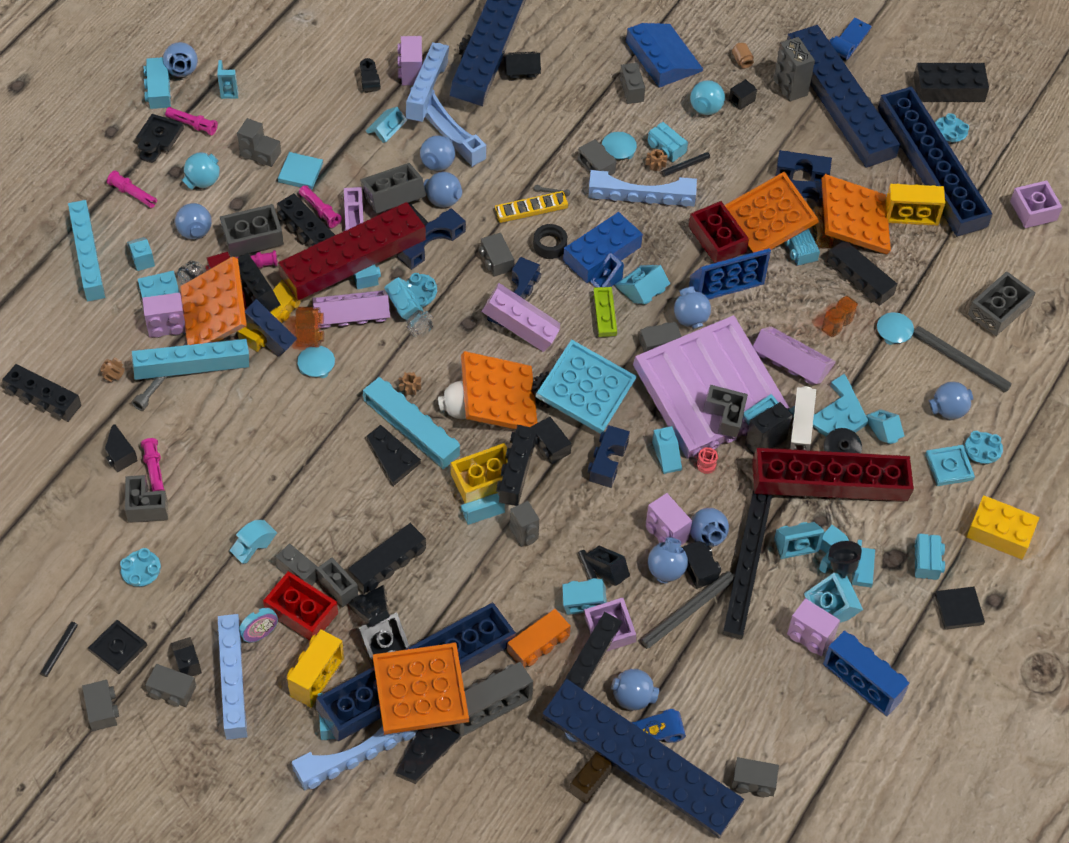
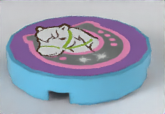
M261 608L259 613L255 614L253 612L249 614L239 627L240 636L246 642H256L268 636L278 623V617L274 610Z

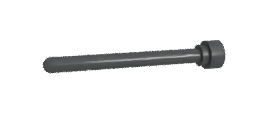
M167 376L156 377L143 394L135 396L131 401L132 405L139 411H144L149 405V398Z

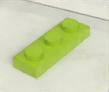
M612 287L594 288L598 337L617 336Z

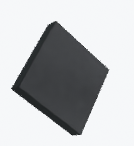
M975 586L935 592L944 630L984 625L985 620Z
M116 620L88 647V650L117 674H120L148 645L141 637L119 620Z

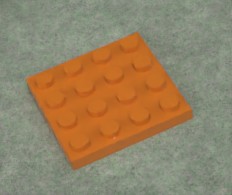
M785 172L725 205L748 236V247L752 253L769 248L771 250L819 223L817 216Z
M825 174L822 177L825 235L888 254L891 251L889 223L886 218V194Z
M231 257L180 286L187 345L218 342L247 326L238 258Z
M467 351L461 354L466 419L516 429L517 425L531 427L538 423L536 402L532 392V366Z
M456 643L373 654L384 735L469 722Z

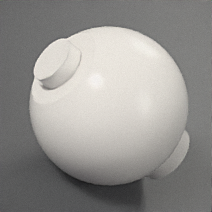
M463 381L450 384L445 389L444 396L438 397L441 412L447 411L450 416L457 419H466Z

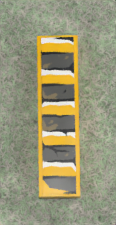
M560 191L495 205V212L499 223L567 209L568 202L564 192Z

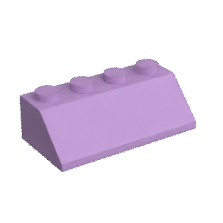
M500 283L496 285L481 311L542 352L553 343L560 330V323Z
M386 290L313 298L315 324L319 325L320 328L330 327L334 323H338L339 326L349 325V322L352 321L362 324L367 323L371 319L381 322L386 321V318L390 317Z
M772 326L761 329L753 345L758 356L762 358L768 357L774 365L788 368V372L795 376L801 375L805 378L804 381L811 385L821 383L836 362Z

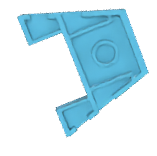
M843 374L833 380L830 385L841 398L817 414H814L813 427L818 429V432L824 436H827L837 428H847L856 433L868 424V419L846 375ZM795 406L789 409L792 418H794Z

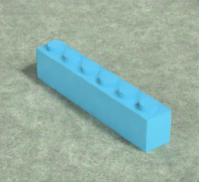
M82 200L68 203L87 302L105 298V292L87 202Z
M247 339L132 351L134 379L249 367Z
M378 377L363 389V400L443 470L460 456L459 442L455 438L449 437L442 427L435 425L428 415L421 413L415 404L408 402L401 392L394 390L388 381Z

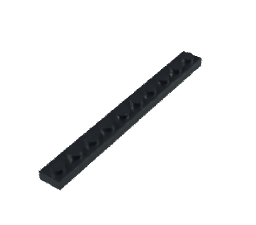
M754 487L722 635L742 639L744 635L773 495L755 494Z

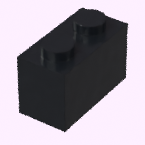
M551 416L531 426V428L537 429L535 445L539 447L542 456L548 459L551 464L571 454L572 443Z
M696 541L681 547L686 552L688 558L686 570L696 589L712 584L719 578L721 567L717 561H714L710 546H707L704 542Z

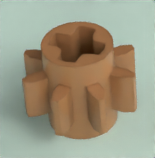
M653 149L651 153H647L646 165H649L650 170L660 171L662 167L666 168L668 156L664 155L663 150Z
M114 357L112 361L106 359L100 371L103 372L102 376H104V379L112 382L113 379L119 380L122 377L125 368L122 367V361Z
M405 372L403 378H399V391H404L406 396L416 395L417 390H421V377H417L415 372Z

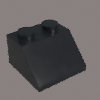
M539 52L504 53L505 74L510 75V78H520V75L527 74V77H537V74H541Z

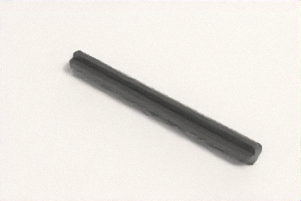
M921 326L915 329L914 336L1004 392L1011 388L1012 383Z
M730 571L724 573L643 637L642 644L646 648L653 646L734 581V575Z

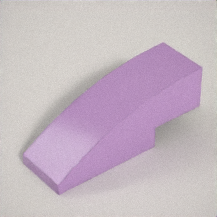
M362 187L344 188L346 230L364 222Z

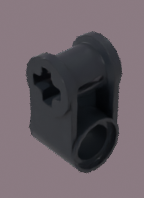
M370 58L363 59L360 62L363 92L380 90V79L374 60Z

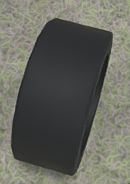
M556 224L540 226L534 233L533 248L535 252L546 259L559 258L564 254V247L567 246V233ZM546 236H554L561 243L554 247H547L540 243V239Z

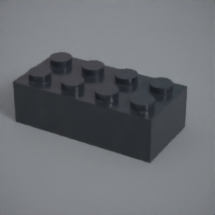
M985 63L916 64L913 79L916 94L922 102L986 101L989 84Z

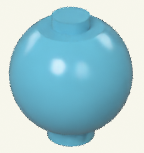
M705 80L694 86L691 91L690 101L698 113L712 115L722 108L725 94L718 83Z
M199 152L191 155L185 162V177L182 181L190 189H194L196 186L199 188L212 186L220 174V168L217 164L219 160L212 153L208 155L207 153Z

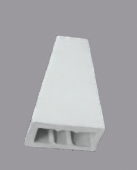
M797 387L790 450L810 451L816 389L811 387Z

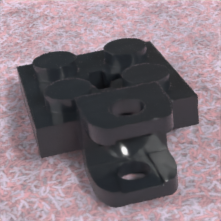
M151 114L136 136V141L139 142L138 149L142 150L140 152V159L153 163L160 156L161 150L169 152L183 131L184 123Z

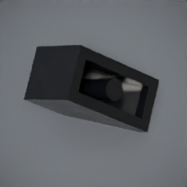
M116 424L112 425L105 446L107 455L105 461L110 468L114 467L118 473L138 460L134 448Z
M599 545L584 555L600 578L607 583L617 586L630 577L625 556Z
M191 637L172 642L171 647L179 672L192 677L202 674Z

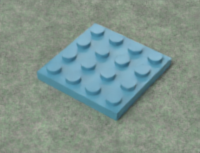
M571 339L535 397L601 434L608 426L637 376Z

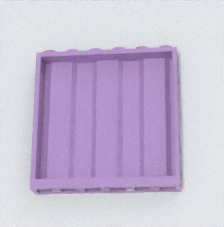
M734 315L635 356L633 366L668 427L673 426L678 445L686 459L692 456L693 458L698 457L700 450L708 447L715 450L720 444L725 442L731 443L736 439L735 437L718 433L721 416L703 411L710 384L748 394L744 412L770 394L789 410V406ZM742 419L737 437L741 435L747 436L749 425L744 419Z

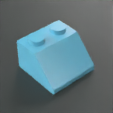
M640 265L617 282L615 286L633 303H642L644 305L651 302L652 297L664 292L665 287L670 282L661 265Z
M802 522L796 526H783L776 529L774 541L780 558L785 559L819 552L824 530L815 522Z
M832 573L804 593L806 599L838 618L840 623L848 621L863 610L848 576L843 578L842 574Z

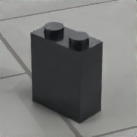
M779 402L751 419L745 446L754 455L757 448L773 449L786 441L792 414Z

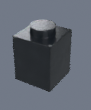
M745 79L730 88L729 101L741 110L755 101L757 89Z

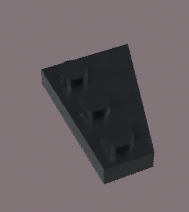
M379 425L367 435V441L382 464V468L387 473L392 486L396 485L421 464V459L382 425Z
M384 585L366 594L358 595L353 601L348 603L350 609L371 627L390 617L386 597L387 592Z
M441 726L417 730L396 772V776L416 784L461 739V735Z

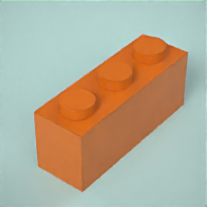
M554 609L507 643V652L516 663L521 662L524 668L532 666L543 654L547 655L553 650L555 645L564 643L569 638L571 625Z

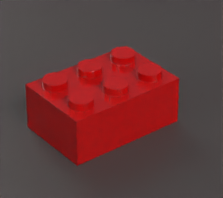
M289 571L263 600L264 608L274 610L278 621L309 641L320 630L324 631L338 614L337 601Z

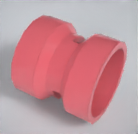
M706 447L700 450L697 460V468L700 472L709 474L715 470L718 454L714 449Z

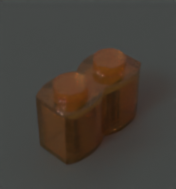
M849 296L841 298L835 307L830 308L826 312L821 330L830 337L837 336L844 326L849 325L853 321L858 303Z
M298 307L295 314L296 346L319 347L321 342H324L325 337L324 331H321V324L324 323V313H321L320 307Z

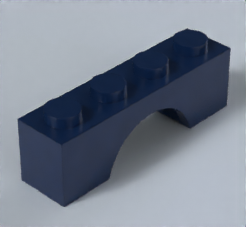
M450 208L448 211L441 213L435 220L426 224L425 241L398 253L397 257L411 270L425 261L424 247L430 241L435 239L455 240L466 232V220Z
M520 257L512 269V281L518 287L514 293L524 300L527 296L531 295L535 282L538 283L541 278L540 264ZM487 316L488 321L504 327L500 323L496 322L495 320Z

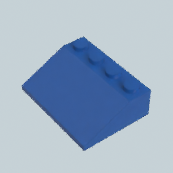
M640 23L627 28V45L658 88L703 71L702 66L671 24Z
M769 248L700 267L690 275L689 287H694L696 292H701L710 300L764 285L771 250Z

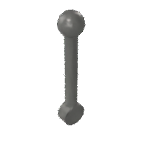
M538 184L534 186L535 192L547 191L555 193L563 191L565 196L570 195V190L550 189L541 187Z

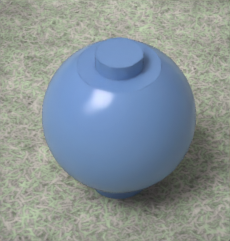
M177 42L167 47L163 54V64L170 74L176 77H185L196 69L198 58L195 50L190 45Z
M432 136L422 144L420 158L428 169L442 171L453 163L455 148L449 138Z
M439 172L424 181L425 193L429 201L437 207H450L462 196L460 181L451 173Z
M197 203L184 205L178 210L175 217V225L178 232L188 239L204 237L209 232L212 224L209 211Z
M694 287L680 290L681 296L674 305L676 319L682 325L692 327V329L703 327V323L709 319L711 314L710 301L701 292H696Z
M947 382L936 390L934 399L929 400L933 414L939 413L946 419H959L968 413L972 405L971 400H974L971 389L967 390L963 384Z
M703 508L697 511L691 518L690 534L695 542L701 541L707 546L715 547L726 539L729 532V523L721 511L715 508Z
M667 537L665 542L657 544L650 551L648 567L652 575L657 578V581L668 583L679 579L685 573L688 558L684 549L680 547V540Z
M640 669L625 670L612 681L611 689L613 690L614 697L617 703L625 709L640 710L649 703L655 704L657 701L659 688L654 687L651 677Z

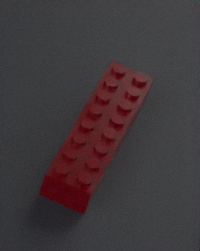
M405 202L279 261V275L296 300L299 301L425 241L426 228L410 205Z
M757 448L752 459L755 494L908 501L914 491L910 456Z

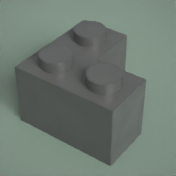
M247 118L237 132L240 156L272 167L281 154L280 141L264 135L263 123Z
M710 384L703 411L721 416L718 433L736 438L741 428L748 394Z
M146 475L125 476V512L128 522L168 520L166 491L149 492Z

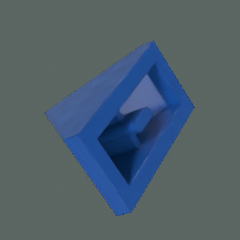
M610 252L592 276L590 282L596 288L612 287L623 279L624 263Z

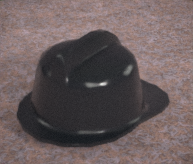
M839 541L831 545L828 559L831 562L833 571L842 574L843 578H846L847 574L856 572L861 559V546L853 541Z

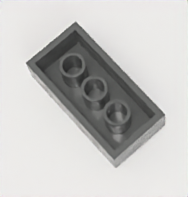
M522 663L510 664L498 674L493 673L485 681L469 686L465 691L469 722L453 724L452 726L457 734L463 737L532 700L533 680Z

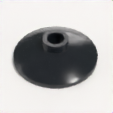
M837 428L826 436L824 451L861 453L862 442L854 431L847 428ZM841 443H847V448H843Z

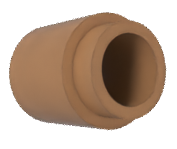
M737 43L733 47L732 54L739 66L746 69L753 65L754 57L746 43Z

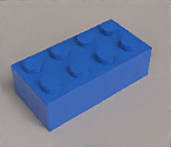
M617 212L564 247L563 261L582 280L589 283L610 252L618 259L623 260L641 248L643 234L620 212Z
M844 630L828 647L823 665L886 717L902 702L910 684L906 677L893 670L888 662L878 658L869 647L862 645L853 634H849Z

